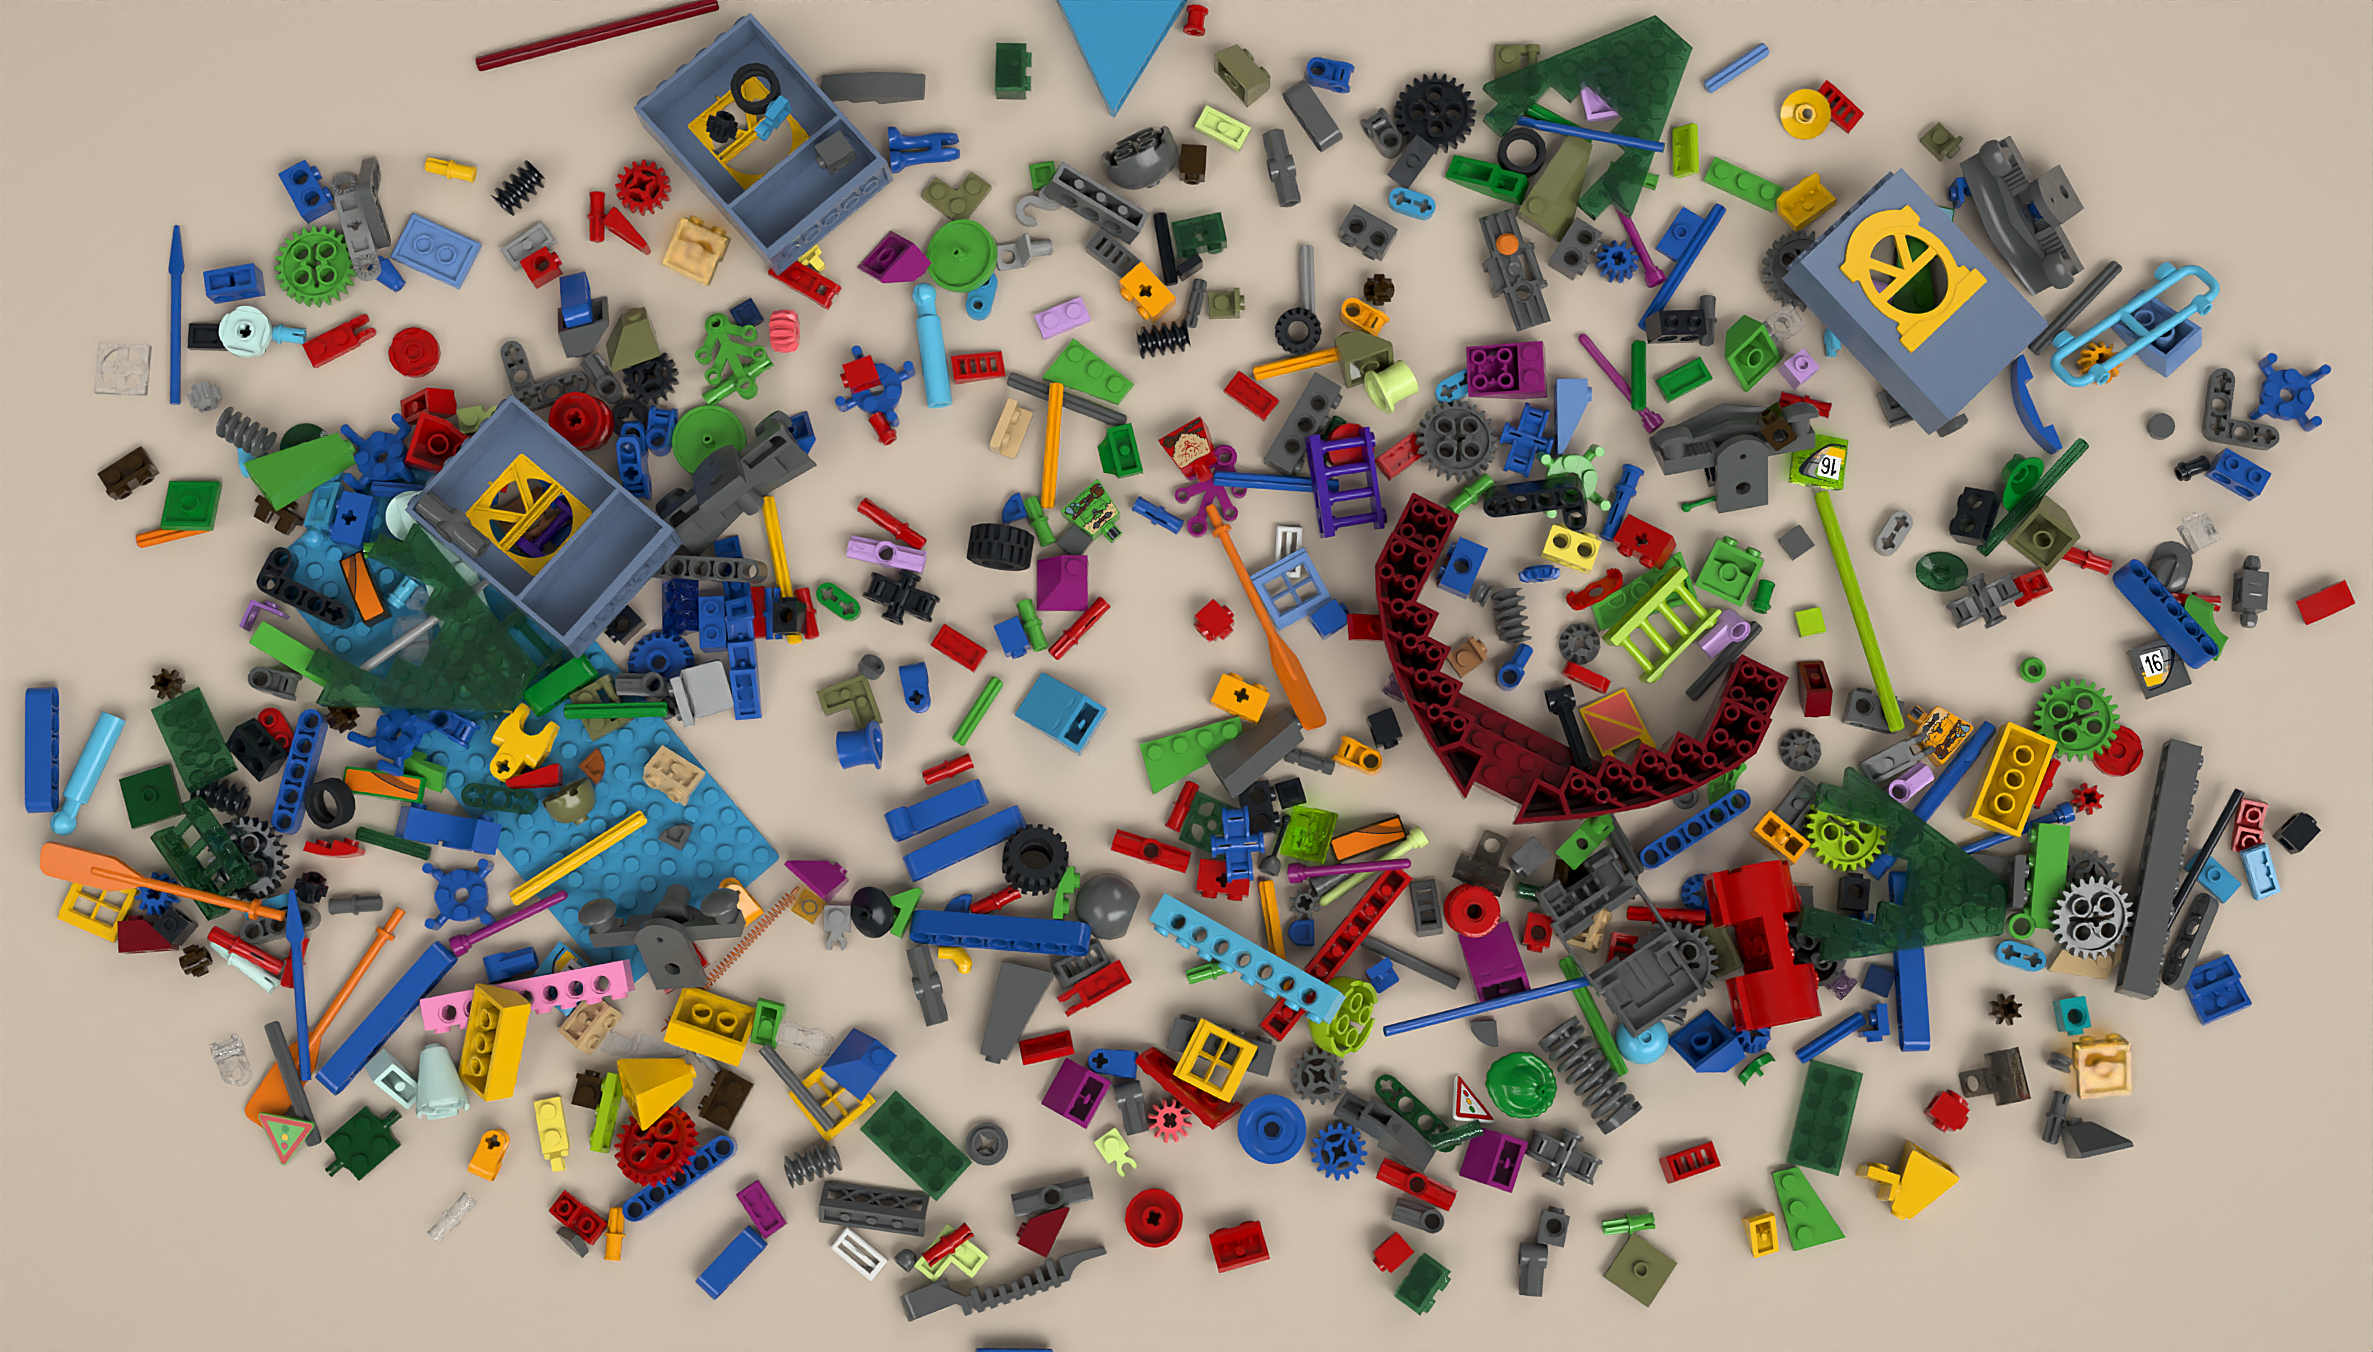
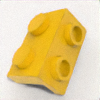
M1817 172L1803 178L1799 184L1789 191H1784L1776 200L1777 214L1795 232H1798L1837 205L1836 198L1820 183V175Z
M1876 1162L1858 1165L1856 1176L1881 1183L1877 1199L1894 1201V1198L1898 1197L1901 1192L1902 1182H1899L1901 1175L1888 1172L1889 1166Z

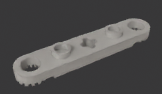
M341 173V175H336L337 177L333 178L331 188L350 258L357 277L362 281H372L380 275L381 265L359 197L358 183L351 174ZM342 183H351L349 189L339 190V186ZM355 223H358V224H359V225H358V228H359V229H357V230H354V229H353V227H354L353 224H355ZM373 264L372 271L369 270V273L368 271L366 273L361 271L364 265Z

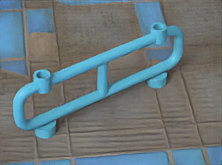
M2169 262L2161 264L2154 273V277L2159 282L2076 338L2067 330L2060 332L2052 342V346L2057 349L2050 360L2052 371L2064 383L2072 387H2084L2093 381L2098 385L2104 384L2110 377L2108 371L2196 312L2201 316L2208 314L2213 307L2211 302L2218 296L2220 291L2218 281L2204 268L2197 265H2186L2177 270ZM2187 275L2197 276L2209 287V291L2206 294L2197 295L2188 306L2151 331H2148L2130 315V313ZM2120 320L2140 337L2102 364L2093 365L2088 373L2082 377L2072 376L2060 363L2063 358Z

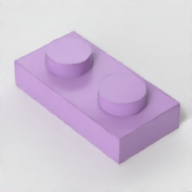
M1081 296L1034 315L1044 340L1091 322Z

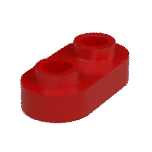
M275 708L262 710L258 715L257 721L278 743L281 738L286 739V744L282 747L289 754L295 733L285 715ZM273 716V723L268 725L266 722L267 718Z

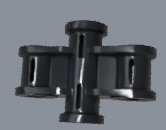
M901 569L899 572L901 575L900 579L895 581L875 572L871 573L872 580L867 592H864L862 596L872 602L888 607L886 613H883L881 616L883 619L902 626L904 623L902 619L906 613L928 623L932 622L931 615L936 603H939L941 599L931 593L915 588L917 582H920L922 579L920 576Z

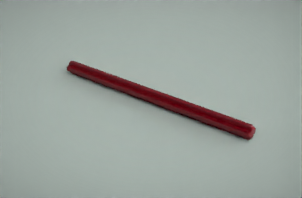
M696 0L476 57V65L479 71H485L718 11V0Z

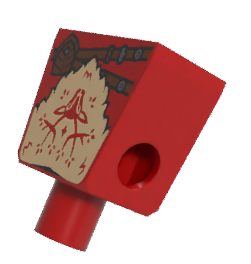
M1200 416L1158 440L1186 478L1196 475L1199 482H1206L1212 478L1213 474L1209 466L1216 463L1218 458L1209 428Z

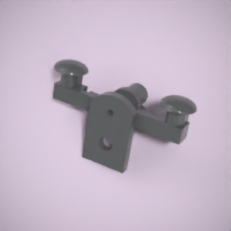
M672 884L666 888L662 901L655 905L652 914L630 915L626 924H624L623 918H615L616 904L608 898L593 899L583 905L578 913V921L582 925L591 926L588 935L594 948L637 945L656 990L705 987L708 978L692 941L741 937L746 925L741 909L737 908L739 895L736 891L729 888H721L710 892L702 900L701 910L689 905L691 893L686 887L679 884ZM669 963L676 964L679 968L672 967Z

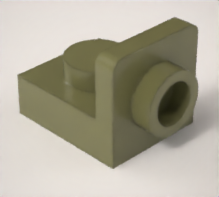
M1938 122L1919 142L1941 162L1945 157L1951 159L1961 150L1958 145L1963 138L1961 136L1955 138Z
M1234 288V291L1209 292V319L1240 318V310H1245L1244 295H1239V288Z

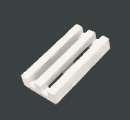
M1277 526L1275 562L1281 559L1282 532H1287L1286 556L1291 554L1292 533H1297L1296 551L1302 548V527ZM1301 565L1295 568V572L1288 571L1286 573L1289 579H1300Z
M849 1227L845 1228L830 1247L870 1281L875 1278L888 1261L887 1258ZM849 1235L880 1261L878 1265L845 1239V1237ZM842 1243L874 1270L870 1273L838 1246Z

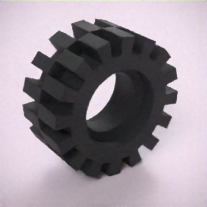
M1301 307L1289 309L1279 317L1275 325L1277 343L1283 347V350L1291 354L1309 352L1320 340L1322 333L1320 320L1318 321L1317 316L1308 309ZM1295 321L1305 323L1308 328L1307 337L1301 341L1293 340L1288 332L1290 324Z

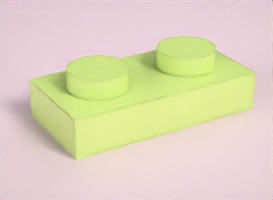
M1206 105L1195 125V130L1239 152L1251 131V127Z

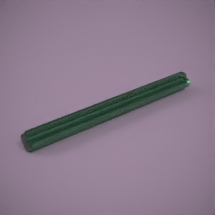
M2082 438L2077 439L1991 531L1987 547L1977 546V551L1985 557L1988 556L2089 448V444Z

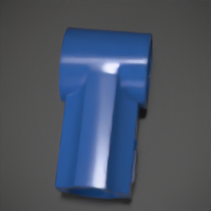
M534 947L516 950L507 954L506 952L497 953L483 958L489 984L503 982L511 979L514 975L539 968L538 957Z

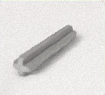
M1302 245L1300 247L1301 307L1310 310V312L1316 315L1314 247L1312 245Z

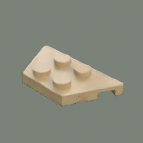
M2100 902V908H2102L2106 903L2102 904ZM2112 914L2105 915L2102 917H2111ZM2107 923L2102 926L2101 934L2106 931ZM2082 926L2077 928L2076 936L2081 934ZM2124 935L2121 936L2123 942L2125 940ZM2115 943V953L2107 949V957L2104 958L2097 954L2096 960L2089 958V956H2087L2086 960L2078 957V955L2075 957L2069 954V950L2060 949L2047 970L2054 973L2059 972L2106 980L2121 959L2123 945Z

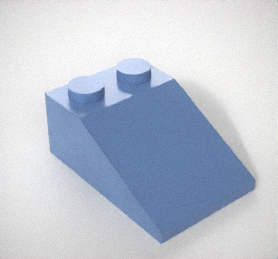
M2142 289L2131 300H2133L2145 291ZM2154 297L2130 313V315L2148 331H2151L2176 314L2177 311ZM2185 319L2135 354L2147 366L2167 378L2202 346V328L2189 319ZM2121 320L2111 326V329L2127 345L2140 338Z

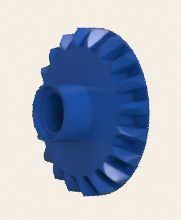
M666 631L652 632L636 642L630 651L629 660L627 661L628 673L647 674L655 672L665 676L670 681L671 672L695 666L694 654L689 644L680 636ZM661 657L665 658V666L661 669H655V661ZM656 680L653 683V691L658 690L660 687V680Z
M1264 1095L1251 1101L1242 1111L1238 1121V1138L1245 1152L1253 1159L1265 1164L1283 1163L1294 1157L1305 1141V1118L1299 1107L1288 1098L1279 1095ZM1268 1122H1275L1279 1126V1133L1275 1137H1269L1264 1132V1127Z

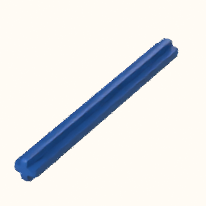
M1716 203L1710 210L1639 321L1638 327L1643 331H1646L1644 319L1657 311H1663L1725 214L1726 208Z

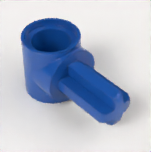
M1521 643L1510 662L1505 661L1496 676L1497 686L1501 690L1512 691L1521 682L1525 674L1523 669L1533 653V649L1529 645ZM1505 672L1512 673L1515 676V683H1505L1502 679V674Z

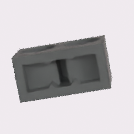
M1354 204L1339 228L1338 237L1341 238L1340 241L1350 248L1355 246L1362 250V254L1367 258L1382 261L1396 238L1398 229ZM1354 224L1359 225L1362 231L1353 233L1349 230V227ZM1373 237H1380L1384 243L1377 246L1371 242V239Z
M1576 217L1552 254L1548 266L1572 281L1577 274L1582 276L1589 265L1586 261L1590 254L1595 256L1603 243L1599 241L1603 232ZM1586 236L1590 243L1581 244L1577 237ZM1571 256L1575 258L1577 263L1569 265L1565 262L1564 258Z
M1857 688V690L1848 693L1842 724L1889 735L1897 733L1889 730L1887 720L1881 715L1882 705L1879 696L1873 695L1871 690L1865 688ZM1897 700L1902 716L1904 702ZM1857 701H1861L1866 705V713H1860L1856 710L1855 704Z

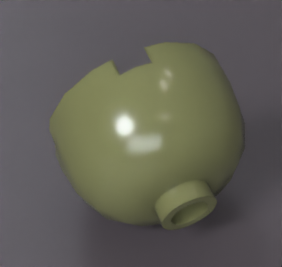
M584 777L561 787L562 790L556 793V796L553 792L542 800L545 810L552 819L563 824L574 822L576 826L589 819L587 814L594 809L596 793L589 778L585 779Z

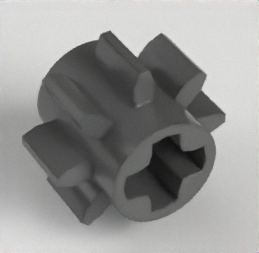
M1311 888L1307 893L1303 894L1300 889H1297L1298 897L1289 898L1290 901L1295 902L1289 911L1293 912L1296 910L1299 913L1297 916L1298 920L1302 915H1307L1308 919H1312L1310 912L1312 910L1319 912L1320 910L1319 907L1314 906L1320 897L1313 898L1310 895L1312 892ZM1304 897L1305 901H1311V904L1308 906L1309 910L1305 911L1303 907H1298V904L1301 902L1300 898Z

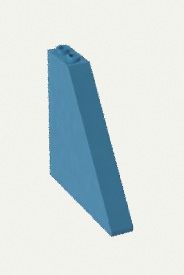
M1056 0L1112 117L1115 118L1188 0Z

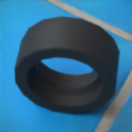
M749 63L740 67L734 73L730 83L731 93L737 106L745 113L752 115L765 114L769 103L773 100L776 101L781 95V86L774 71L767 65L760 63ZM757 76L766 78L771 86V91L766 98L755 102L747 101L743 98L741 87L747 79Z
M1515 128L1507 132L1500 141L1497 152L1498 164L1503 170L1524 174L1526 178H1529L1542 167L1546 155V146L1540 134L1533 129ZM1521 139L1534 145L1536 148V158L1532 164L1521 167L1510 162L1507 157V149L1513 141Z
M330 777L313 783L306 791L305 808L310 819L318 827L327 830L348 823L353 818L356 810L354 795L349 786L339 778ZM325 790L335 800L337 806L336 817L330 814L325 806L323 797Z

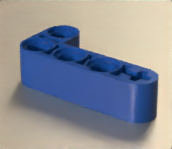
M976 779L908 808L905 806L896 808L885 813L883 816L893 840L900 842L988 805L989 801L980 779Z

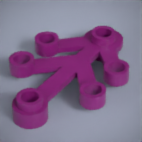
M1229 445L1216 447L1215 452L1218 460L1209 466L1210 469L1215 468L1213 474L1215 471L1237 472L1234 467L1237 462L1235 449ZM1222 454H1226L1229 456V460L1227 462H1222L1220 460V456ZM1195 475L1188 477L1186 479L1189 481H1194L1197 479V477ZM1213 476L1206 482H1198L1187 488L1181 487L1175 492V500L1179 504H1186L1191 497L1206 491L1197 515L1190 518L1187 523V531L1194 538L1203 537L1207 532L1206 518L1208 514L1205 508L1213 503L1215 495L1223 509L1224 520L1233 522L1238 517V510L1232 505L1224 486H1215L1213 484ZM1232 487V495L1235 498L1241 499L1245 497L1247 488H1243L1244 492L1242 494H1237L1234 491L1236 487ZM1180 492H1185L1187 494V498L1181 500L1178 498V494ZM1227 510H1233L1235 515L1229 518L1225 513ZM1195 524H1200L1202 530L1195 532L1192 527Z

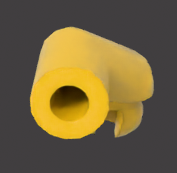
M939 946L938 959H952L958 966L957 970L961 974H968L971 971V966L973 965L972 958L963 948Z

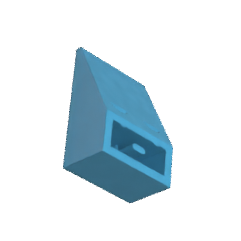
M1042 672L1015 716L1078 756H1081L1107 715V709L1084 694Z

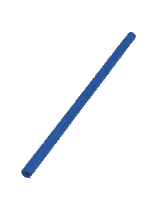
M1582 976L1383 1026V1032L1387 1037L1590 986V984Z

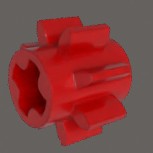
M2085 782L2080 784L2081 791L2076 788L2071 790L2074 798L2069 803L2077 807L2076 813L2085 810L2088 816L2093 814L2092 807L2097 810L2102 808L2099 801L2104 795L2098 793L2097 785L2088 788ZM2087 794L2089 796L2087 800L2090 803H2085L2086 798L2083 795Z

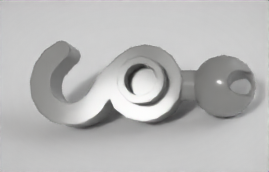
M1047 185L1040 190L1039 197L1026 196L1017 203L1016 216L1022 225L1026 227L1037 226L1035 218L1024 214V210L1028 206H1034L1047 211H1055L1062 206L1043 194Z

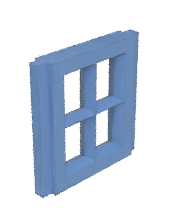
M1304 547L1250 576L1279 631L1332 601L1327 588ZM1303 564L1309 577L1292 585L1286 573ZM1282 576L1288 588L1271 597L1265 584ZM1312 581L1318 594L1301 602L1295 590ZM1291 592L1297 605L1280 614L1274 601Z

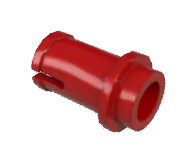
M877 412L869 418L868 422L879 436V443L887 446L897 439L896 430L890 427L882 412Z

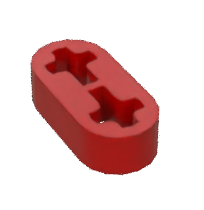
M1568 661L1561 672L1569 680L1601 694H1606L1611 684V681Z

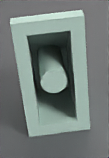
M383 1048L364 1067L377 1086L408 1110L417 1100L418 1080L396 1057Z

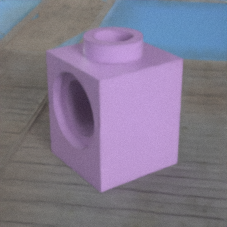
M1803 348L1786 361L1779 369V372L1795 390L1811 378L1820 367Z

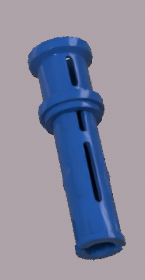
M1630 464L1622 465L1623 472L1620 481L1614 487L1616 495L1600 534V537L1607 541L1614 542L1613 538L1620 528L1629 501L1637 494L1635 489L1639 478L1644 475V470Z

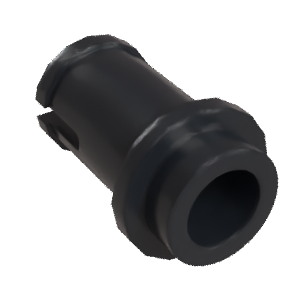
M2201 455L2189 462L2178 463L2174 468V472L2179 481L2184 480L2187 482L2191 480L2192 476L2208 471L2210 463L2206 456Z

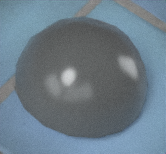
M1107 873L1094 876L1083 884L1077 894L1075 904L1077 919L1079 922L1088 924L1091 927V935L1096 938L1105 940L1122 938L1127 933L1140 899V893L1132 882L1121 875Z

